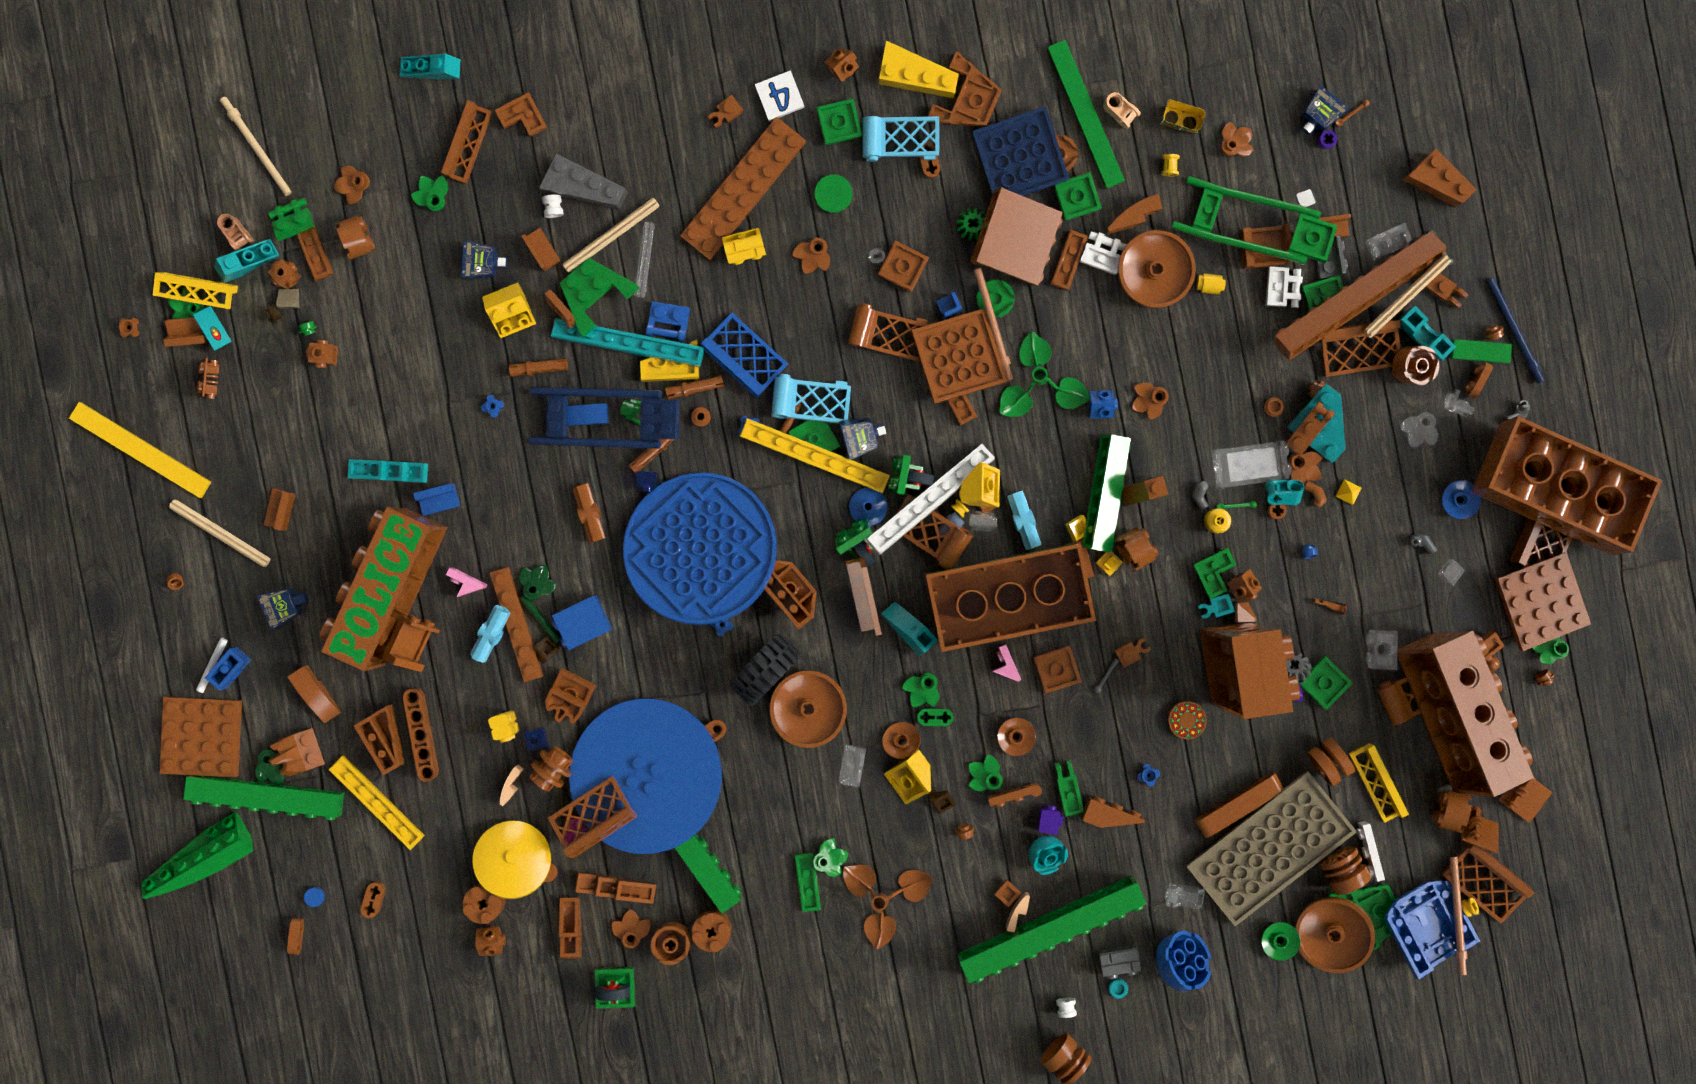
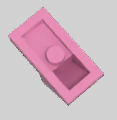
M449 568L446 574L451 577L450 581L458 585L463 583L457 597L479 591L488 585L455 568Z
M1006 644L998 646L997 656L1000 662L1005 664L991 671L1015 681H1020V675Z

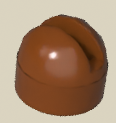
M178 573L170 574L167 577L168 587L172 590L182 588L184 585L182 576Z

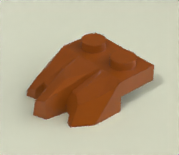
M562 668L545 700L547 711L557 710L554 719L558 723L565 716H568L569 721L574 724L586 708L596 685Z
M313 728L279 739L269 746L272 750H277L278 753L268 762L272 766L282 764L283 767L280 770L282 775L292 776L325 764Z

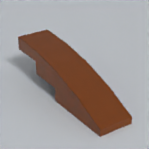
M577 872L574 891L595 894V896L615 898V900L653 904L656 884L608 875Z

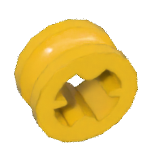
M958 499L955 505H951L952 509L962 518L965 512H969Z
M1469 898L1468 901H1461L1462 909L1467 917H1471L1472 914H1479L1478 905L1473 898Z

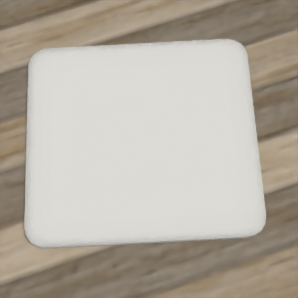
M1310 189L1297 194L1301 206L1307 207L1315 204Z

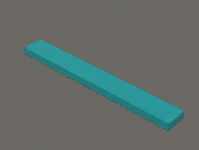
M555 318L551 337L555 339L701 367L705 350L704 347L599 326L583 337L576 324L570 329L562 319Z

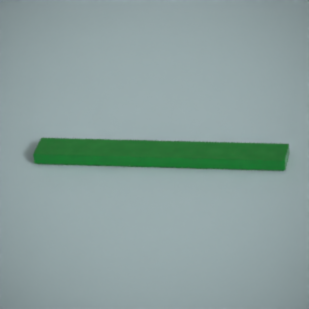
M1066 40L1047 47L1106 189L1123 183L1125 181Z

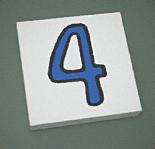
M791 71L755 84L769 121L805 108Z

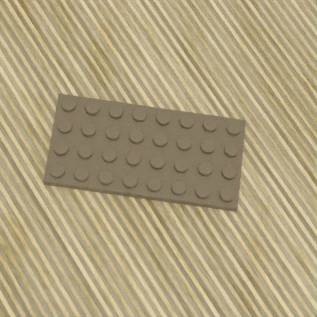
M1306 771L1285 787L1279 795L1263 804L1190 861L1186 867L1233 925L1236 926L1357 831L1312 775Z

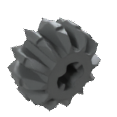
M1299 653L1298 656L1294 654L1293 659L1286 660L1288 676H1296L1298 683L1299 680L1305 683L1306 677L1311 675L1310 670L1312 666L1309 664V659L1307 657L1302 658V654Z

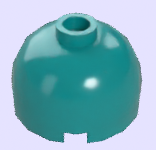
M1049 835L1042 836L1036 839L1030 846L1028 851L1029 862L1035 871H1038L1040 874H1051L1059 869L1057 866L1061 862L1063 864L1066 862L1068 850L1058 838Z

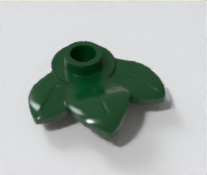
M546 565L538 566L533 572L527 567L521 570L519 581L524 587L523 594L528 600L534 601L542 595H549L556 588L557 583L548 580L549 570ZM536 588L535 593H530L529 590Z
M265 749L258 755L259 765L255 769V776L260 783L268 778L275 784H283L285 775L280 774V770L283 767L282 764L272 766L269 762L264 761L265 756L273 758L277 755L271 749Z

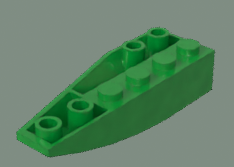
M234 812L201 832L141 883L142 898L148 899L193 884L253 852L252 836L239 814Z

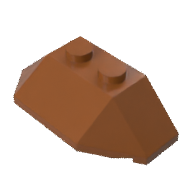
M776 560L773 573L764 590L799 630L814 618L817 591L792 562Z

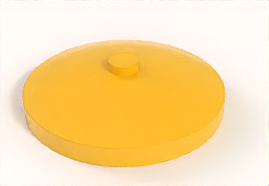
M506 821L489 828L478 840L473 853V869L479 883L489 893L504 899L521 898L537 890L545 881L551 866V853L547 840L537 828L521 821Z

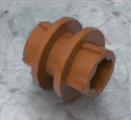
M554 746L550 752L542 750L539 753L543 759L541 763L536 760L531 763L534 772L530 775L531 780L548 792L553 786L561 788L564 785L561 779L562 775L566 777L572 775L569 766L573 763V759L565 751Z

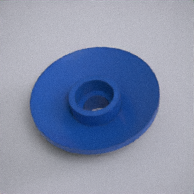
M1455 481L1446 487L1442 495V505L1450 516L1457 519H1466L1478 511L1481 497L1471 493L1474 486L1468 481ZM1458 496H1460L1462 499L1461 503H1457L1456 498Z
M871 488L860 489L855 492L850 500V514L855 521L867 518L871 526L875 525L885 517L887 501L881 492ZM866 503H870L872 505L871 510L865 509L864 506Z

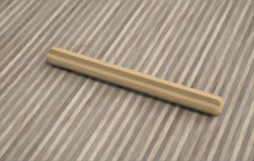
M654 198L647 201L564 262L563 267L567 272L573 271L587 258L592 257L659 207L658 202Z
M1443 255L1364 330V333L1369 338H1372L1451 263L1450 258Z
M173 500L170 503L169 508L262 567H266L271 560L269 557L180 501Z

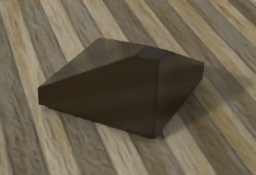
M548 635L533 646L543 664L560 650Z
M948 790L928 794L939 814L956 805Z

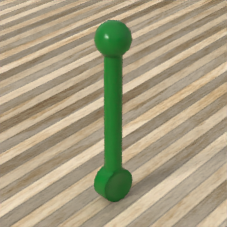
M1251 501L1250 503L1228 505L1219 503L1216 508H1256L1257 502Z

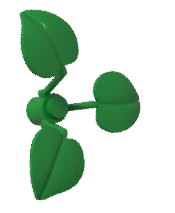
M1031 332L1021 345L1019 357L1025 367H1033L1035 365V369L1032 372L1033 381L1026 392L1017 385L1006 388L1001 396L999 412L1007 417L1025 415L1033 405L1032 398L1028 396L1035 384L1044 385L1046 382L1058 390L1055 396L1056 401L1064 409L1077 408L1088 402L1090 396L1086 387L1075 378H1063L1060 382V387L1048 378L1047 370L1039 365H1044L1050 360L1051 348L1045 340Z

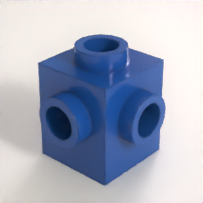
M1090 391L1088 405L1090 418H1114V410L1118 409V400L1114 398L1113 391Z

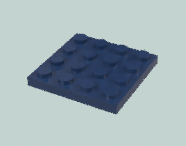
M1046 106L972 131L992 194L995 189L1004 188L1021 196H1026L1070 180Z

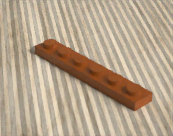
M510 567L491 572L490 575L499 604L507 608L511 613L506 626L523 680L527 682L543 677L544 675L537 653L533 648V640Z

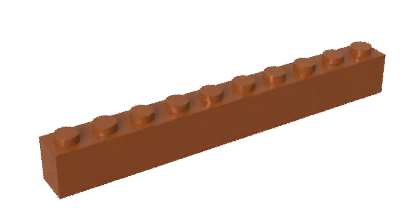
M1432 231L1426 235L1422 234L1413 244L1404 246L1398 254L1389 256L1383 264L1374 266L1368 274L1358 277L1352 285L1343 287L1337 295L1328 297L1322 305L1317 308L1313 307L1308 311L1307 315L1295 319L1286 329H1280L1276 333L1274 345L1290 361L1437 262L1445 254L1446 245Z

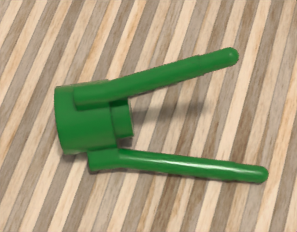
M633 399L631 401L624 400L621 407V415L626 416V420L640 425V421L634 418V416L637 417L638 413L641 414L640 406H638L641 405V401Z

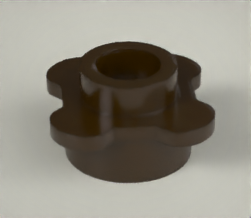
M266 304L267 309L264 312L269 321L273 320L276 324V321L281 318L275 304L271 306Z

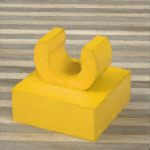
M1105 552L1095 563L1108 576H1111L1123 562L1113 552Z

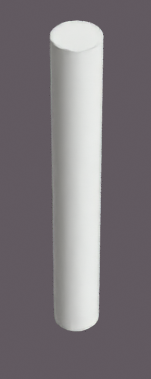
M220 638L196 688L198 692H204L209 682L205 677L218 663L228 640Z

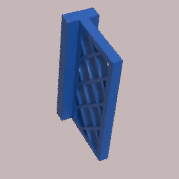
M733 313L701 343V347L705 349L704 351L756 399L774 381L775 377L788 366V363ZM731 319L738 324V331H727V324ZM738 334L739 344H728L727 335ZM741 334H749L752 337V344H741ZM716 335H725V344L717 345L712 339ZM739 347V357L732 358L728 355V348ZM741 347H753V357H742ZM755 347H763L766 350V357H755ZM753 360L754 370L746 371L742 368V361ZM756 360H767V370H756ZM769 360H777L782 366L778 370H770ZM767 373V382L763 386L756 380V374Z

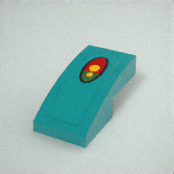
M211 306L192 314L214 351L232 342Z

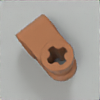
M229 214L219 216L217 225L235 251L240 250L248 242L254 241L236 217ZM231 219V227L226 228V221Z

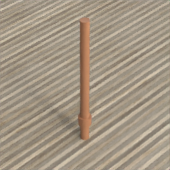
M981 268L975 269V277L1007 381L1012 380L1013 376L1009 366L1011 362L1009 356H1006Z
M1449 857L1457 947L1455 959L1458 960L1459 975H1467L1466 959L1468 957L1464 945L1458 857Z

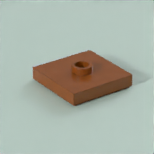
M895 240L878 276L912 293L929 257Z
M1070 645L1033 657L1045 694L1082 682Z

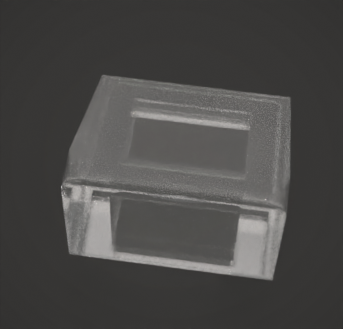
M1449 559L1438 575L1454 586L1465 570L1455 560Z

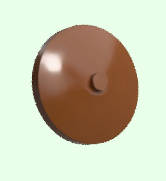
M1153 230L1136 236L1125 246L1118 262V278L1122 289L1131 300L1148 308H1164L1178 302L1188 293L1195 278L1196 265L1192 251L1180 237L1167 231Z
M813 670L799 671L787 676L776 687L770 702V716L778 734L787 742L804 748L818 747L835 738L842 729L847 714L846 699L841 687L830 676Z
M1325 897L1315 900L1303 909L1297 919L1295 929L1298 931L1301 939L1299 951L1311 965L1322 971L1330 973L1353 971L1362 966L1373 951L1375 943L1373 923L1368 914L1359 905L1348 899Z

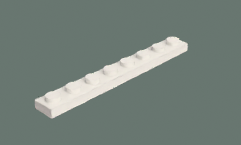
M981 444L867 538V542L879 555L882 554L959 490L963 480L979 462L989 465L995 457Z

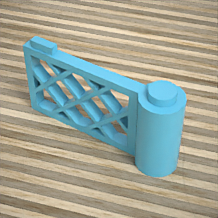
M867 116L862 119L863 158H866L868 162H876L881 157L924 156V160H936V156H939V116L883 118ZM894 122L899 128L891 135L886 131V123ZM908 122H913L917 126V129L911 135L903 128ZM927 122H935V129L931 134L923 128ZM900 130L908 136L902 144L894 138ZM919 130L928 136L921 144L913 138ZM892 139L899 147L894 152H886V144ZM910 139L918 146L913 152H908L903 147ZM931 139L935 143V151H926L922 146Z
M779 374V377H775L771 416L783 419L793 418L830 423L848 420L851 386H848L847 382L836 381V384L794 380L788 374ZM797 385L806 386L810 392L801 397L797 393ZM819 387L825 388L829 393L822 400L814 392ZM838 389L846 390V398L841 402L833 394ZM810 394L818 401L812 408L804 401ZM829 396L837 403L831 410L823 403ZM800 402L808 410L803 415L795 414V406ZM819 404L827 412L822 417L816 416L812 411ZM840 407L844 411V419L835 418L831 412Z

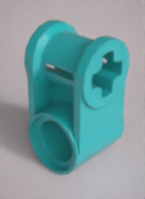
M1269 480L1265 484V490L1268 492L1267 501L1271 505H1297L1301 502L1304 484L1299 480Z

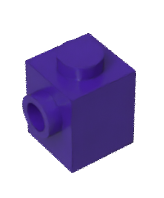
M1046 804L1045 807H1040L1037 823L1038 832L1058 835L1059 826L1062 827L1063 815H1061L1059 809H1056L1057 806Z

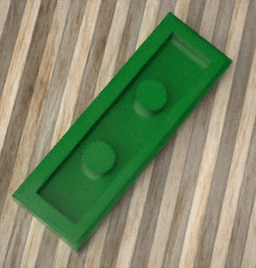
M1452 340L1456 348L1451 352V359L1509 364L1511 361L1512 344Z
M814 852L795 854L802 912L821 910L817 874L812 865Z

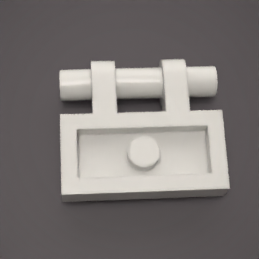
M1091 231L1089 239L1094 240L1095 244H1086L1080 262L1116 275L1120 255L1116 254L1117 250L1123 251L1127 244L1120 242L1121 240L1116 238H1108L1103 233ZM1101 243L1110 246L1111 250L1108 251L1100 248Z
M1268 268L1266 306L1286 307L1287 300H1291V308H1299V301L1301 300L1300 283H1302L1303 279L1301 277V269H1293V276H1289V268ZM1288 283H1292V293H1287Z

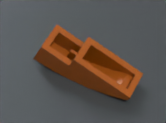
M1159 194L1147 197L1125 210L1105 231L1106 235L1143 225L1146 222L1145 216L1160 212L1163 208Z
M308 665L301 667L288 676V679L304 701L324 723L342 713L323 683L317 680Z
M560 898L559 937L561 959L582 958L580 898Z

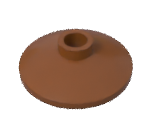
M1011 718L1000 726L997 738L1001 749L1005 753L1012 756H1022L1034 747L1036 733L1033 726L1027 720ZM1014 733H1019L1020 735L1017 740L1013 739Z
M898 722L891 725L885 731L882 740L886 753L896 759H905L915 754L921 742L917 728L907 722ZM901 741H906L904 745H900Z

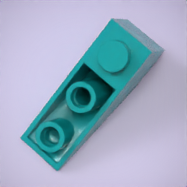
M446 53L401 57L400 77L440 80L459 79L461 59Z
M271 239L216 258L214 267L222 282L226 283L242 277L279 257V254Z
M896 602L892 603L881 613L884 619L919 657L938 641L925 625Z

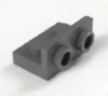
M1340 235L1334 237L1327 262L1316 261L1319 280L1338 275L1342 276L1348 270V262L1344 259L1343 255L1345 244L1341 240Z

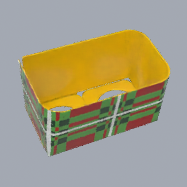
M1168 100L1169 102H1167L1160 125L1196 135L1202 127L1205 111L1178 101ZM1174 111L1177 113L1178 121L1175 124L1165 121L1167 112ZM1186 117L1195 118L1197 124L1194 129L1183 126V121Z

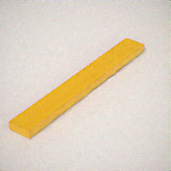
M82 402L77 404L69 419L199 498L203 497L211 484L210 480Z
M748 418L740 434L743 438L883 493L890 476Z

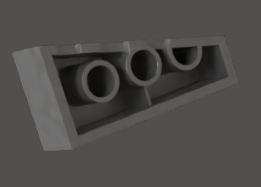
M558 154L555 155L539 187L543 193L561 195V197L595 203L619 210L628 194L626 188Z

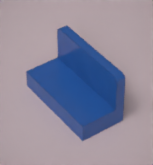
M450 483L413 493L415 501L420 503L422 515L424 516L460 506L455 484Z

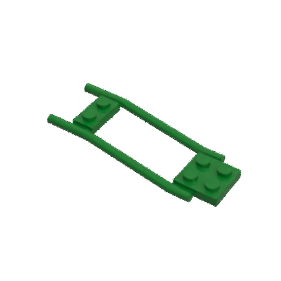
M1188 176L1187 184L1203 188L1204 191L1192 227L1174 221L1172 229L1209 241L1287 259L1305 265L1307 258L1322 263L1327 262L1338 225L1319 220L1320 211L1225 188ZM1223 195L1300 213L1288 251L1211 233Z

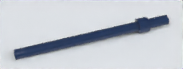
M1494 277L1487 280L1527 362L1528 370H1531L1537 384L1545 381L1539 369L1540 365L1537 359H1534Z

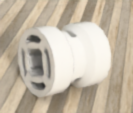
M561 195L542 197V203L545 205V218H556L564 215L563 209L560 206L562 202Z

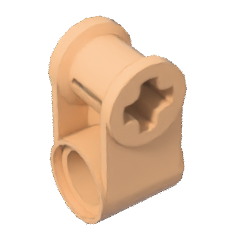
M1111 93L1103 102L1104 110L1126 129L1130 127L1133 119L1141 114L1137 107L1129 103L1119 93ZM1109 100H1116L1117 107H1112L1109 104Z

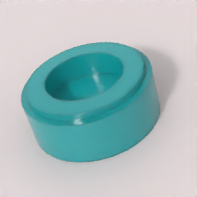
M1115 978L1109 982L1108 990L1114 998L1120 999L1128 993V986L1123 979Z

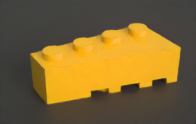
M886 41L879 85L954 99L959 74Z

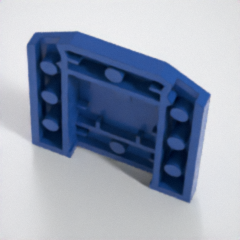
M1425 881L1394 900L1384 916V920L1415 979H1420L1434 970L1433 967L1451 957L1457 951L1452 886L1449 881ZM1462 909L1465 950L1480 942Z

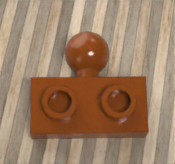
M1491 630L1482 639L1487 647V655L1484 656L1490 671H1495L1499 668L1500 661L1493 655L1503 648L1504 644L1497 633Z

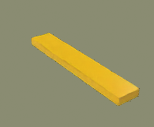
M344 755L329 769L409 850L425 836Z

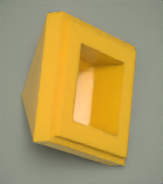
M1344 479L1335 497L1353 505L1361 487Z

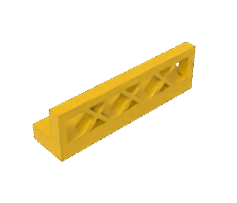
M155 272L153 296L230 309L232 294L237 293L238 285L165 272ZM160 281L166 282L171 290L167 293L159 292ZM182 285L186 286L190 292L185 297L181 296L176 290ZM200 289H204L209 295L204 300H200L196 295V292ZM219 292L226 293L225 304L219 303L214 296Z
M1367 744L1349 753L1382 821L1385 823L1397 816L1403 818L1409 815L1375 746ZM1365 752L1367 756L1366 764L1358 763L1355 756ZM1368 769L1374 770L1376 773L1374 782L1368 781L1365 777ZM1376 786L1382 787L1385 791L1382 799L1377 798L1374 794ZM1385 803L1392 805L1395 812L1385 816L1383 812Z

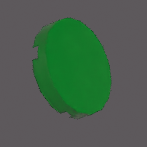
M825 176L816 185L815 200L823 211L830 214L840 213L851 203L852 187L842 176Z
M989 280L985 282L995 318L1008 314L1014 304V292L1011 286L1002 280ZM978 290L976 296L977 306L979 310L985 309L980 290Z

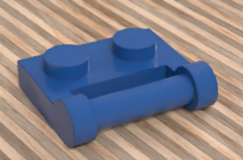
M652 301L646 335L676 338L679 341L685 342L690 308ZM655 322L681 326L680 331L656 328Z

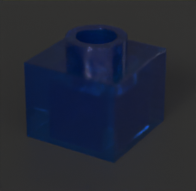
M637 472L636 487L641 488V491L653 492V488L658 486V473Z
M545 727L523 733L528 752L549 746ZM533 737H537V738H538V743H537V744L533 743V741H532V738H533Z

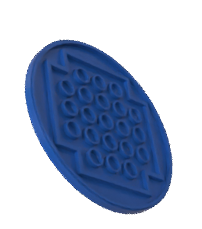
M714 473L685 474L665 481L654 488L634 510L626 527L623 542L624 566L629 581L638 596L651 609L665 618L690 625L718 623L730 619L747 609L766 588L773 573L777 555L775 529L763 503L743 484Z
M630 700L604 711L591 722L581 735L573 752V763L570 765L572 775L569 777L573 801L611 776L616 779L629 805L638 817L601 841L611 847L629 853H659L680 846L691 839L709 820L721 791V760L711 734L689 711L662 700ZM612 783L606 786L605 795L613 796L615 788ZM592 795L589 798L588 805L596 807L599 796ZM603 797L600 808L609 810L612 799ZM615 800L613 811L619 812L625 808L622 801ZM577 805L575 806L576 811L581 816L583 806ZM587 807L584 818L593 820L596 809ZM599 810L597 821H605L608 812ZM583 820L586 827L590 830L592 822Z

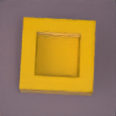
M1079 515L1066 524L1073 541H1078L1084 537L1086 526L1084 515Z

